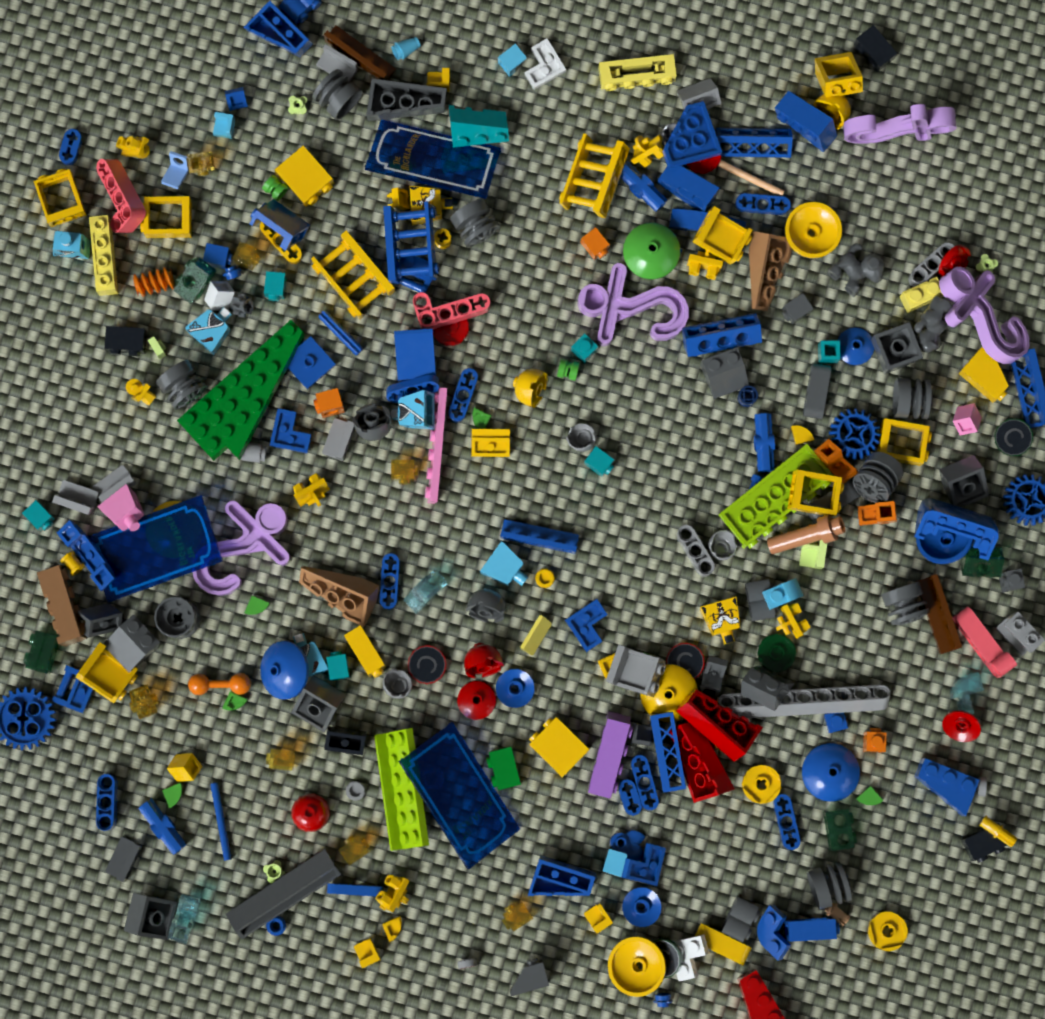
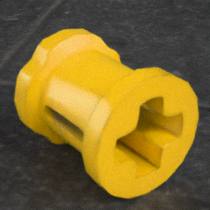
M442 228L435 232V245L439 249H447L451 245L449 231ZM446 236V240L440 242V238Z
M74 551L67 553L60 560L70 570L71 576L78 574L85 567V564L77 559Z

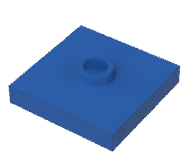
M310 336L297 348L288 369L308 390L334 368L336 364Z

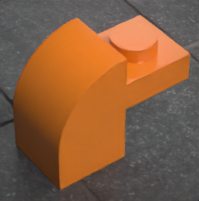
M826 440L814 450L815 454L833 476L842 477V483L845 484L856 475V468L843 458L842 450L831 440Z
M895 501L857 506L860 526L897 522Z

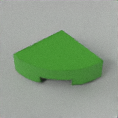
M474 407L472 416L476 428L486 429L492 415Z
M251 596L244 613L248 615L259 614L265 611L270 603Z
M230 691L222 709L237 710L244 706L248 699Z
M181 783L162 790L169 808L174 807L181 798L183 790Z
M871 786L855 798L864 805H877L883 802L882 798Z

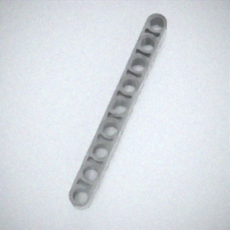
M885 685L790 690L775 711L741 695V693L723 694L719 697L718 704L724 708L727 706L733 710L734 714L746 718L885 710L889 706L890 689Z

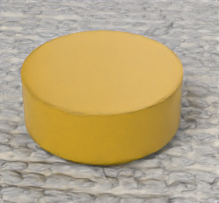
M541 569L537 572L535 581L539 587L549 588L554 583L555 577L551 570Z

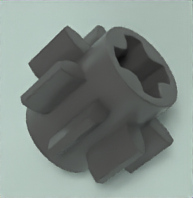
M238 293V297H233L230 303L231 310L233 311L232 314L246 318V314H251L254 308V303L251 300L252 297L242 293Z

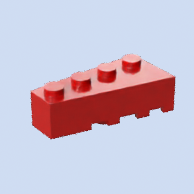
M698 690L685 697L676 710L734 762L747 753L763 728L758 724L750 723L749 719L744 716L740 717L734 714L733 710L727 706L725 708L720 706L716 700Z
M689 722L676 726L683 772L693 802L696 803L735 790L709 740Z
M752 969L737 978L749 1019H785L756 969Z

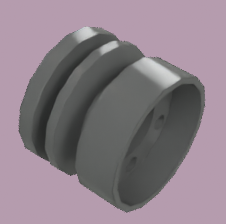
M336 69L328 74L320 82L312 95V98L319 102L321 107L328 105L327 112L335 120H339L348 114L357 104L363 93L354 82L347 84L348 77L343 75L340 69Z
M483 198L468 203L450 217L456 230L465 229L460 234V237L465 239L464 244L466 247L486 241L500 229L499 223L494 222V215L485 217L490 212V208Z
M184 360L174 365L156 381L162 393L172 392L167 400L173 402L172 407L175 410L190 405L208 388L204 382L201 383L202 378L200 376L192 378L196 370L189 360Z
M896 378L892 401L894 418H908L910 410H912L914 419H918L920 414L922 419H928L933 400L930 379H924L922 384L920 379H916L912 387L909 378Z
M873 452L867 457L863 466L854 476L853 486L857 493L866 500L874 503L885 502L904 475L903 468L894 457L887 453Z
M920 582L881 594L885 607H895V610L888 613V616L898 615L897 619L890 621L892 626L905 625L920 620L926 614L931 613L929 608L924 610L919 608V606L927 604V601L917 602L916 599L923 594Z
M170 597L164 599L155 610L154 621L162 634L172 638L184 639L191 637L197 632L201 622V615L198 607L193 602L181 597ZM177 615L182 616V622L178 621Z
M839 861L834 862V870L830 864L826 866V875H824L820 867L807 871L810 889L819 911L832 907V897H835L838 904L843 903L842 895L846 902L852 901L850 881Z

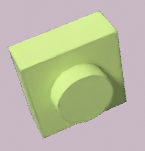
M153 336L147 340L159 359L166 356L164 353L166 347L161 339L157 341Z

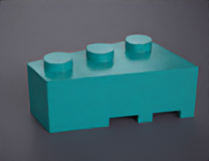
M449 105L453 147L509 141L506 112L483 109L481 112L473 111L471 107L457 109L454 108V105Z

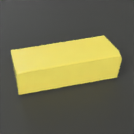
M539 615L522 643L521 650L533 656L552 623L544 616Z

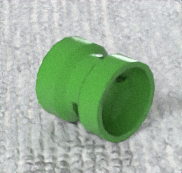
M272 175L264 183L262 189L266 193H270L273 199L279 201L286 194L289 187L285 183H280L279 178Z
M561 358L557 377H568L570 380L576 381L580 363L575 361L571 363Z

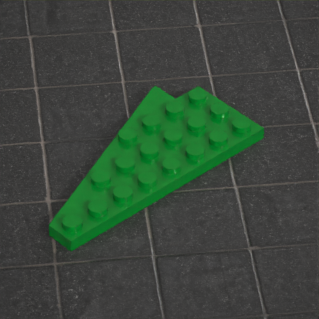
M292 320L286 323L177 420L213 461L227 449L238 460L242 458L305 335Z

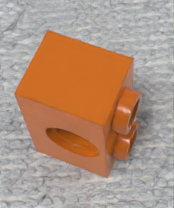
M338 388L316 393L317 399L313 401L317 414L321 413L322 417L326 418L345 413Z

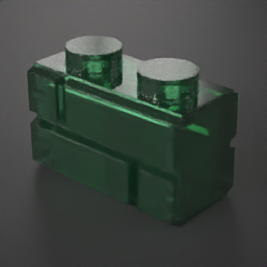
M37 630L35 634H31L29 639V645H31L30 652H26L23 661L26 664L25 668L50 674L59 646L57 642V637L59 636Z

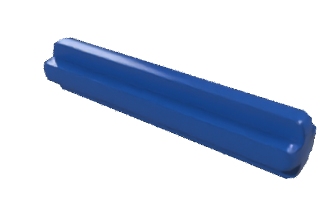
M326 310L319 314V319L354 355L357 356L362 352L363 348Z

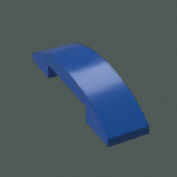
M672 209L669 228L683 231H698L708 212ZM725 216L730 220L734 221L735 223L739 224L740 226L746 228L745 221Z
M69 520L56 532L65 545L71 547L92 574L90 576L101 591L116 579L104 555L72 520Z

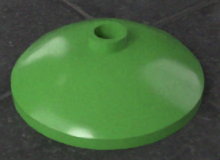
M645 223L637 226L628 234L623 246V256L626 265L635 275L644 279H659L668 275L676 267L680 257V244L676 235L668 227L658 223ZM649 246H655L656 250L650 251Z

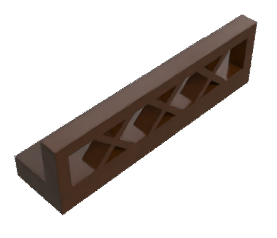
M335 25L331 32L326 31L324 33L326 43L341 54L357 62L360 68L374 78L388 81L395 73L396 68L337 25Z
M935 574L916 581L920 582L923 594L920 596L921 601H927V604L923 605L924 609L929 608L931 612L926 615L939 654L962 648L938 575Z

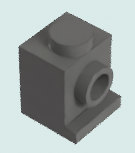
M1022 569L998 574L1002 593L1025 588Z

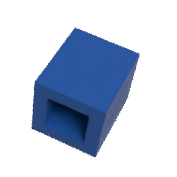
M206 243L203 257L205 266L225 270L228 265H231L233 254H231L229 247Z

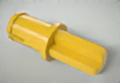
M985 816L979 824L980 827L994 835L993 838L997 837L1009 847L1014 846L1017 841V837L1004 829L1003 825L1000 826L988 818V816Z

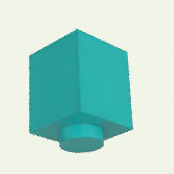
M266 271L264 295L268 300L279 301L285 298L287 279L285 273Z
M585 333L571 346V352L584 364L598 350V345Z
M820 341L818 344V364H837L840 360V341Z
M595 446L584 461L587 467L601 477L604 474L609 475L615 467L612 465L614 459L597 446Z
M37 500L22 512L40 532L48 530L53 525L52 521L55 519Z
M342 651L330 653V656L326 657L330 680L350 678L347 655L342 654Z

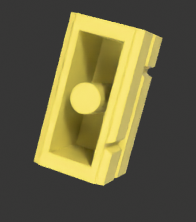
M937 277L902 292L900 299L907 313L929 304L935 296L943 297L939 287V279Z

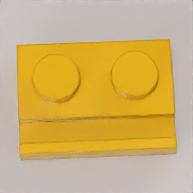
M472 429L471 457H510V429Z

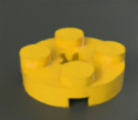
M758 765L747 770L741 785L745 796L754 803L764 804L773 801L779 795L781 780L779 774L772 767ZM764 779L766 781V788L758 789L757 780L762 781Z
M884 911L876 914L869 921L868 937L876 948L884 951H894L900 948L907 938L908 928L906 922L898 914ZM887 925L893 929L889 937L882 932Z

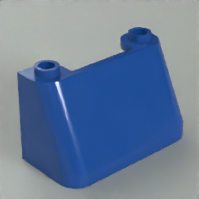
M933 498L924 499L919 506L915 538L924 540L925 535L932 533V535L936 536L938 530L942 529L974 539L973 548L979 549V558L989 560L999 537V529L991 517Z

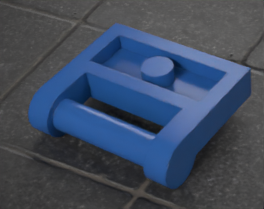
M417 256L401 257L398 262L401 268L429 266L428 261ZM429 273L411 275L424 281L423 286L404 277L400 278L401 285L419 293H427L433 281L429 277Z
M66 665L64 669L66 672L56 696L52 698V702L84 714L93 689L76 678L67 701L63 700L72 675H77L79 672L78 669Z

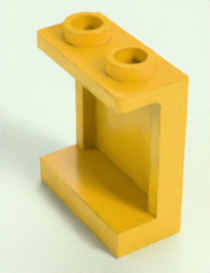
M304 146L274 169L276 175L287 184L305 207L315 204L322 193L326 194L333 188V178Z
M713 206L708 211L692 242L730 265L735 261L739 262L744 253L742 251L744 245L747 246L752 239L750 234L753 229L750 227L745 229L720 214V209Z
M100 642L79 670L76 678L112 703H115L117 699L121 701L127 693L125 688L128 683L132 685L137 679L138 675L135 673L138 668L134 667L128 673L111 653L105 650L106 646Z
M550 717L542 725L545 729L540 734L536 731L529 739L531 741L529 746L563 777L590 749L557 717L554 720Z

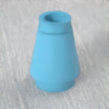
M414 37L395 42L391 49L397 60H404L421 45L418 38Z

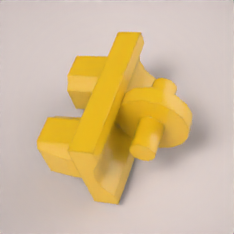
M659 134L650 140L649 137L637 136L633 145L634 157L631 158V162L633 164L639 162L645 168L652 163L653 158L650 156L651 154H654L657 159L664 156L662 153L664 149L662 145L663 137Z
M119 136L116 147L122 150L121 155L125 157L143 159L150 152L147 144L149 139L146 137L129 136L125 138Z
M707 250L705 252L698 251L697 255L690 254L687 262L689 275L698 276L700 269L707 270L706 278L711 280L716 279L723 265V261L717 260L716 256Z
M138 379L127 381L125 388L130 395H133L131 397L137 402L141 400L146 405H150L156 398V395L149 391L151 386L147 383H141Z
M315 473L310 476L309 481L311 485L305 488L302 483L293 486L294 497L300 507L305 504L310 506L315 502L318 507L321 506L319 500L324 498V493L330 490L325 479Z
M798 603L789 606L786 604L780 608L787 622L784 621L782 616L777 618L780 626L776 627L777 631L783 629L785 635L791 633L788 628L789 625L797 639L811 628L806 619L798 623L796 622L794 616L802 612Z
M387 875L384 882L389 886L387 892H378L375 899L380 903L379 907L381 909L394 912L395 908H399L401 903L407 904L409 901L405 897L409 880L403 877Z

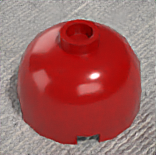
M484 643L475 644L466 653L464 659L466 675L471 678H476V675L482 674V678L494 675L501 670L500 666L504 665L499 651L494 646Z
M314 793L304 794L294 802L291 809V817L294 824L300 830L315 832L327 824L330 818V808L322 796Z

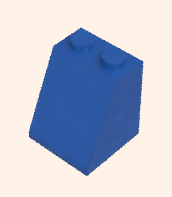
M433 329L394 331L398 383L425 375L436 376Z

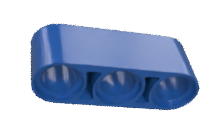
M103 774L97 781L96 825L102 831L112 830L117 822L118 781L111 774ZM107 777L112 780V785L109 788H105L103 785V780ZM105 797H109L112 802L108 808H105L102 804ZM106 816L111 820V824L107 828L102 825V819Z

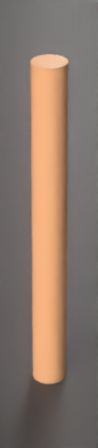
M720 160L718 167L775 195L783 196L785 190Z

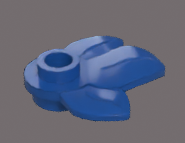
M630 830L625 834L618 832L611 837L610 846L615 851L627 854V859L640 861L643 859V850L639 844L645 839V836L635 830ZM622 839L623 844L618 846V840Z

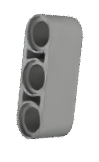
M944 243L911 272L908 277L909 284L915 287L931 279L939 271V265L944 257L942 250L946 249L949 251L955 246L952 243ZM928 262H934L936 269H931L928 266ZM914 274H920L923 280H915Z
M690 525L681 526L677 532V540L696 572L702 577L709 576L715 569L713 560L693 527ZM688 530L691 537L689 539L682 538L681 531ZM691 547H699L700 555H692ZM702 563H708L710 565V571L703 572L700 568V565Z

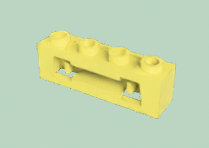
M674 54L599 62L598 67L601 90L606 89V91H614L620 87L632 89L638 85L651 87L656 83L669 85L675 82L677 76ZM651 67H655L654 72L623 75V77L620 78V70L621 73L651 70Z
M108 215L89 217L95 286L99 296L118 294L113 232L110 227L111 219Z

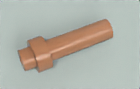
M830 514L817 518L816 524L767 538L768 548L771 554H776L820 540L825 544L837 541L838 535L845 533V525L840 516L833 518Z

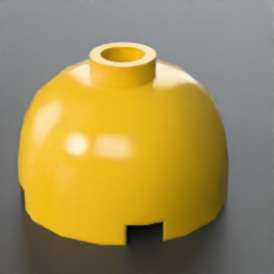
M822 94L813 104L815 108L833 118L836 129H840L851 115L850 103L844 95L825 97Z
M526 369L519 376H516L513 381V387H515L517 399L524 405L535 408L542 400V397L539 396L542 388L546 390L547 373L539 369Z

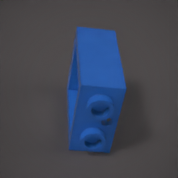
M831 917L784 921L785 939L789 942L837 939V934H840L839 922H836V919Z

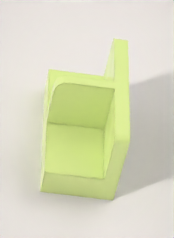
M820 540L803 545L801 547L799 566L823 569L827 543L825 544Z

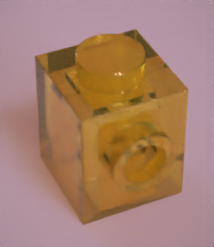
M212 151L187 154L189 174L197 173L198 176L209 175V171L215 170Z
M240 241L233 260L235 264L253 271L254 266L258 265L261 255H259L258 248Z
M391 460L392 481H399V484L408 485L411 484V481H415V476H418L419 466L415 465L414 460Z
M271 749V752L267 753L266 764L269 765V769L294 771L296 752Z
M352 835L343 841L345 845L338 849L350 866L369 853L368 848L370 845L364 837L361 839L359 836L355 838Z
M522 901L517 905L512 903L504 909L506 912L503 914L504 919H502V922L508 930L511 928L514 932L532 920L533 917Z

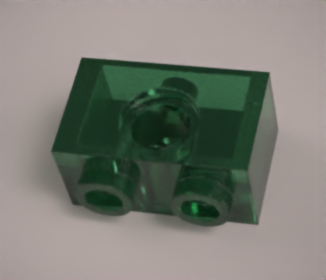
M200 257L193 260L190 259L185 264V271L176 279L175 283L177 285L173 290L190 304L200 299L217 271Z
M973 546L961 558L962 576L1001 577L1004 564L1002 547H994L989 560L979 558V549L973 548Z

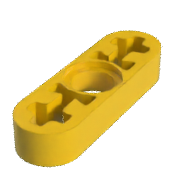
M263 222L260 223V230L290 264H297L302 260V252L296 244L290 249L293 252L297 251V258L292 257L290 259L289 251L283 252L284 249L276 244V239L281 235L276 232L273 235L268 229L265 231V224Z

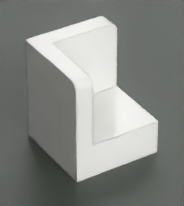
M210 281L205 302L211 310L220 311L223 307L229 310L235 292L228 281Z

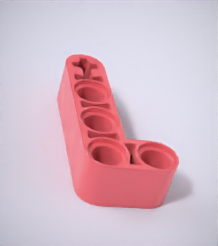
M100 159L96 166L97 173L117 209L110 222L111 230L115 233H132L144 220L146 215L145 207L121 162L118 159Z
M420 292L413 297L414 309L422 329H437L483 315L491 307L490 298L483 293L432 308L430 298L426 293ZM419 299L427 301L426 305L422 307L416 303ZM482 300L485 303V307H481L479 301ZM471 303H473V305H474V307H475V310H474V311H472V305H471ZM467 306L469 310L466 313H460L459 308ZM444 311H448L451 314L447 319L441 318L440 315ZM425 317L432 318V322L427 325L422 323V320Z
M967 606L952 617L954 624L996 678L1004 676L1017 666L1014 658L1008 652H1003L971 608Z

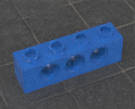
M756 313L682 328L684 348L688 357L762 343L761 324Z

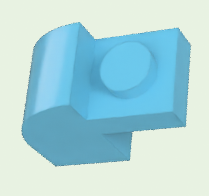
M796 578L762 592L769 610L804 596Z

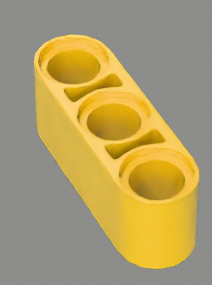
M700 923L695 936L704 934L708 949L744 966L752 949L751 947Z

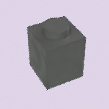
M802 293L783 306L782 314L786 321H790L793 325L810 314L814 308Z

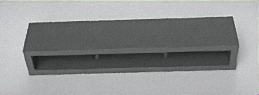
M324 849L321 852H317L306 862L300 863L297 868L289 873L282 875L274 883L265 886L263 890L250 896L240 905L233 907L226 913V916L237 935L244 939L340 876L341 873L332 857Z

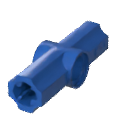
M628 161L625 162L620 178L629 186V189L637 198L643 199L655 212L659 211L668 200L654 187L653 182L645 174L638 172Z
M768 413L754 415V450L757 453L758 472H771L775 470L773 453L775 451L774 434H772V417Z
M152 798L138 808L149 822L153 833L164 842L173 855L187 845L176 831L174 823L161 811Z

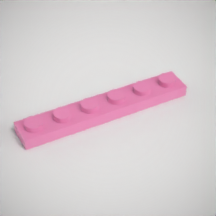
M439 388L434 393L436 404L435 429L430 431V441L433 442L432 449H429L428 460H431L430 468H427L426 479H429V487L425 488V498H428L427 503L431 504L438 502L447 388Z

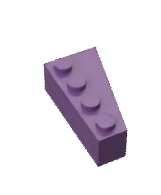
M608 711L607 722L603 729L588 793L611 799L612 793L616 794L618 782L615 781L617 775H621L623 764L620 762L622 756L626 757L628 745H625L627 738H631L633 727L630 726V716Z

